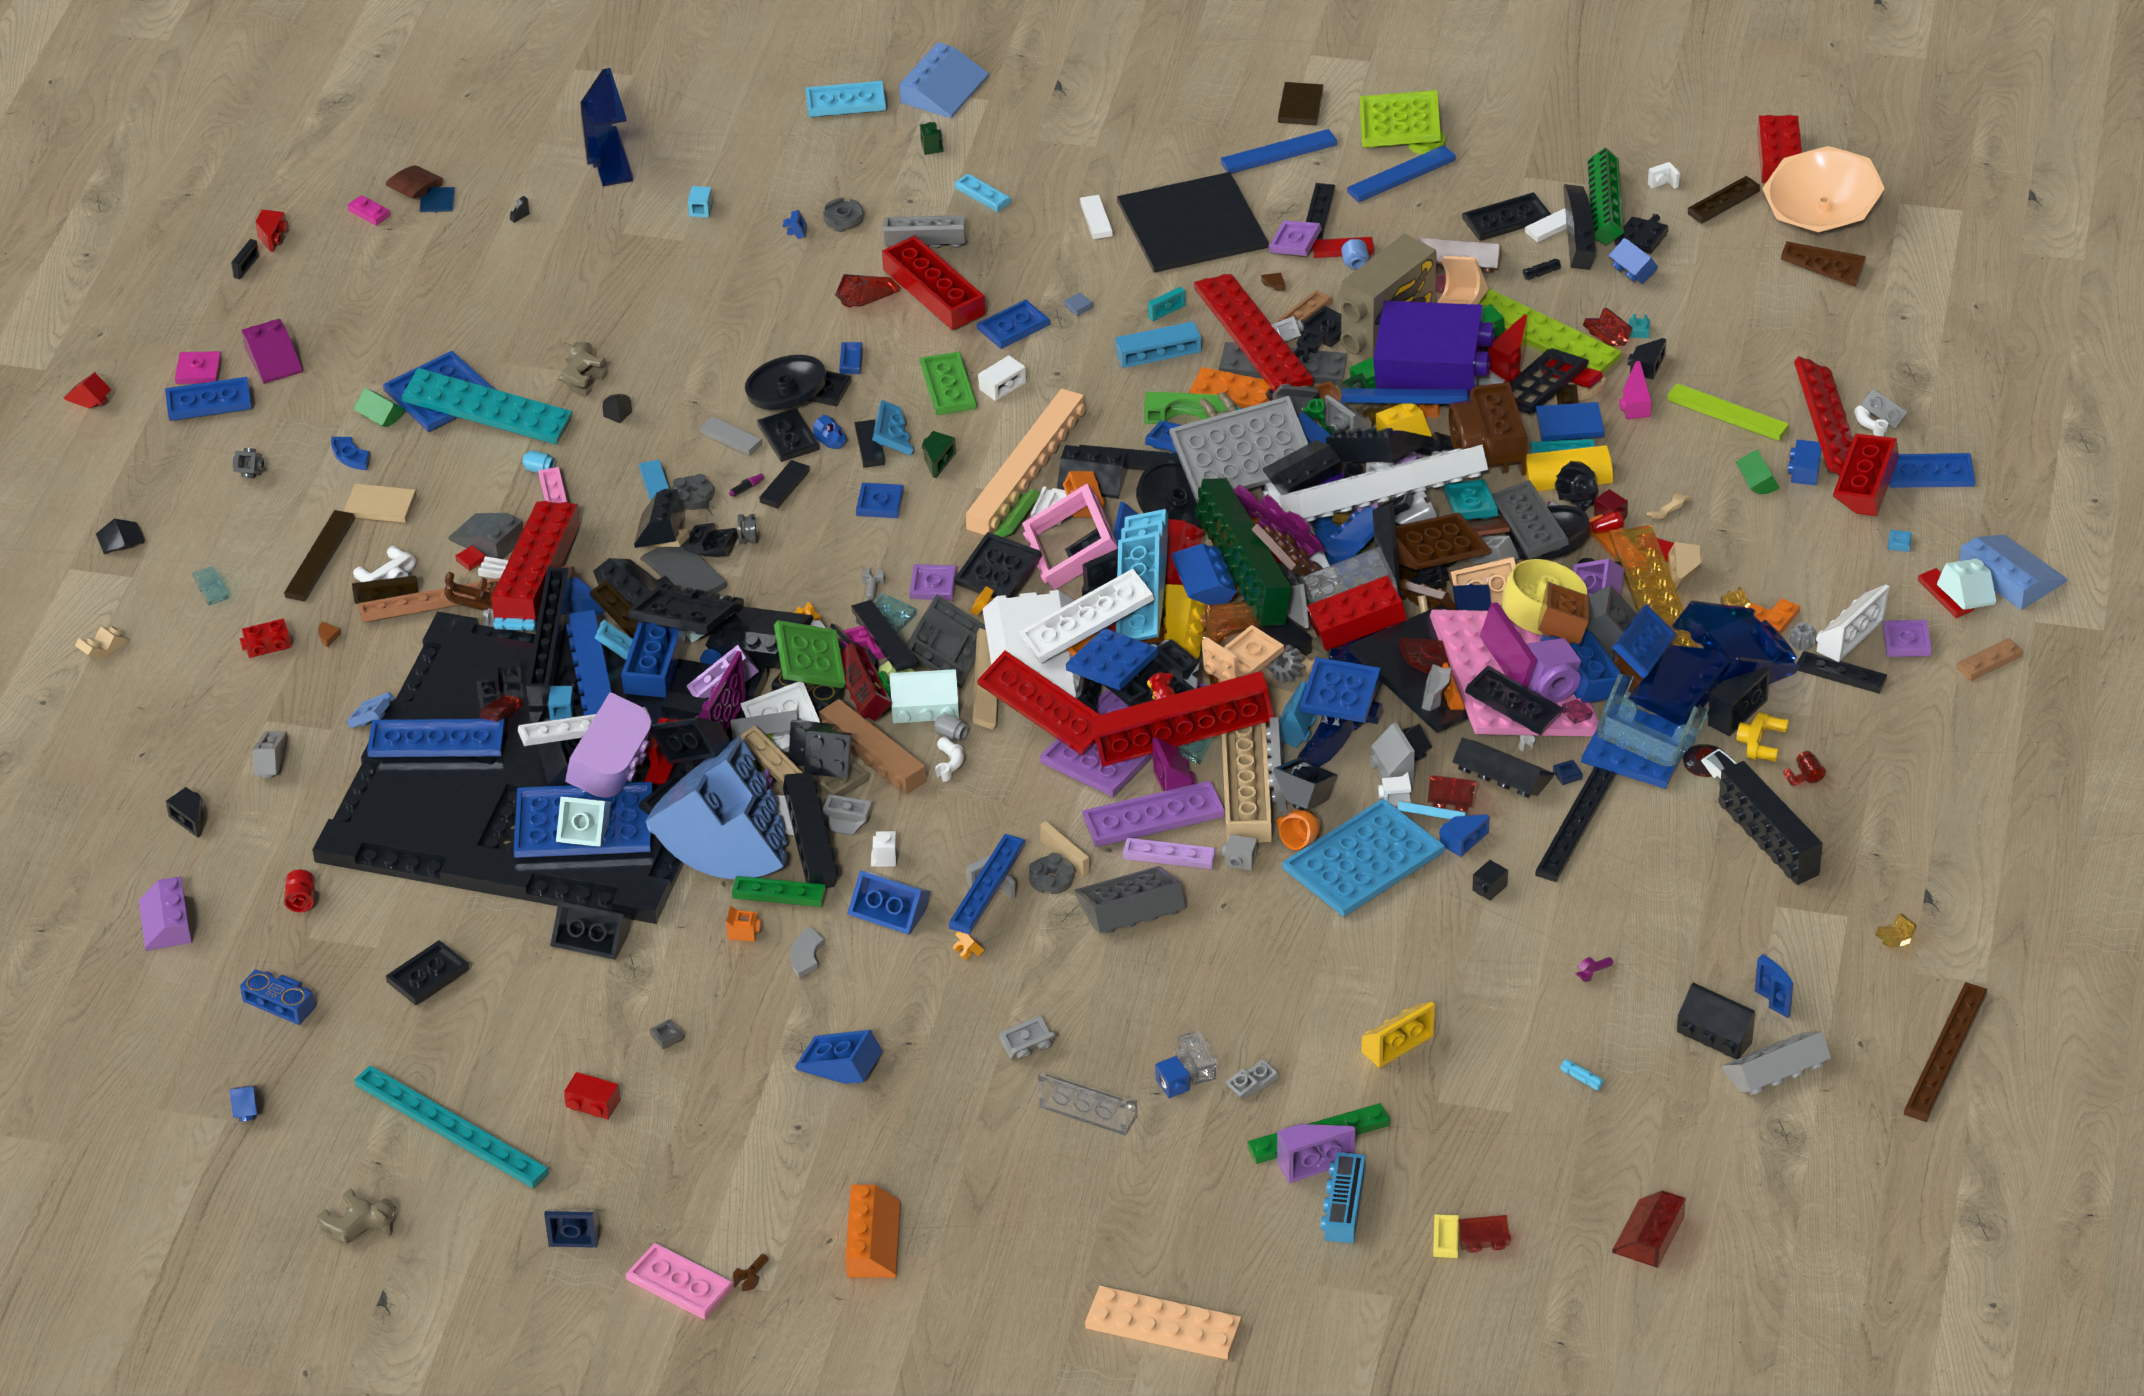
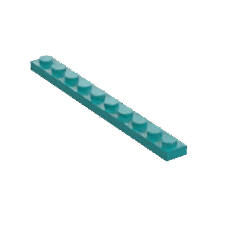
M371 1065L354 1079L355 1086L532 1189L549 1174L546 1166Z

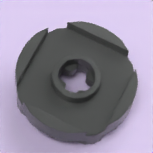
M844 198L832 200L825 205V210L823 211L824 221L828 226L835 228V231L844 232L846 229L863 222L862 205L853 199H850V202L844 201Z
M704 474L676 478L671 490H678L681 504L687 510L705 507L708 505L707 501L710 498L712 500L714 496L713 486Z
M1051 853L1029 865V882L1038 892L1044 893L1043 890L1051 891V894H1059L1068 890L1073 884L1074 867L1067 859L1062 858L1059 853Z

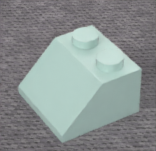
M1971 559L1945 564L1937 585L1963 610L1996 604L1991 571L1981 560Z
M561 797L556 842L601 847L609 825L611 802Z

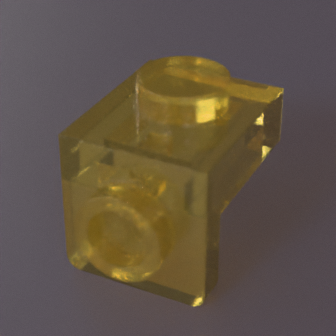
M1898 914L1893 925L1879 927L1875 935L1882 940L1884 945L1891 948L1909 945L1917 925L1905 915Z

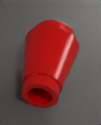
M1611 511L1592 521L1591 527L1594 534L1620 531V528L1624 527V522L1619 511Z

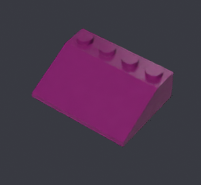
M741 651L736 652L717 685L712 687L710 697L707 701H704L699 716H696L721 723L726 734L731 728V720L736 719L742 708L741 703L746 701Z

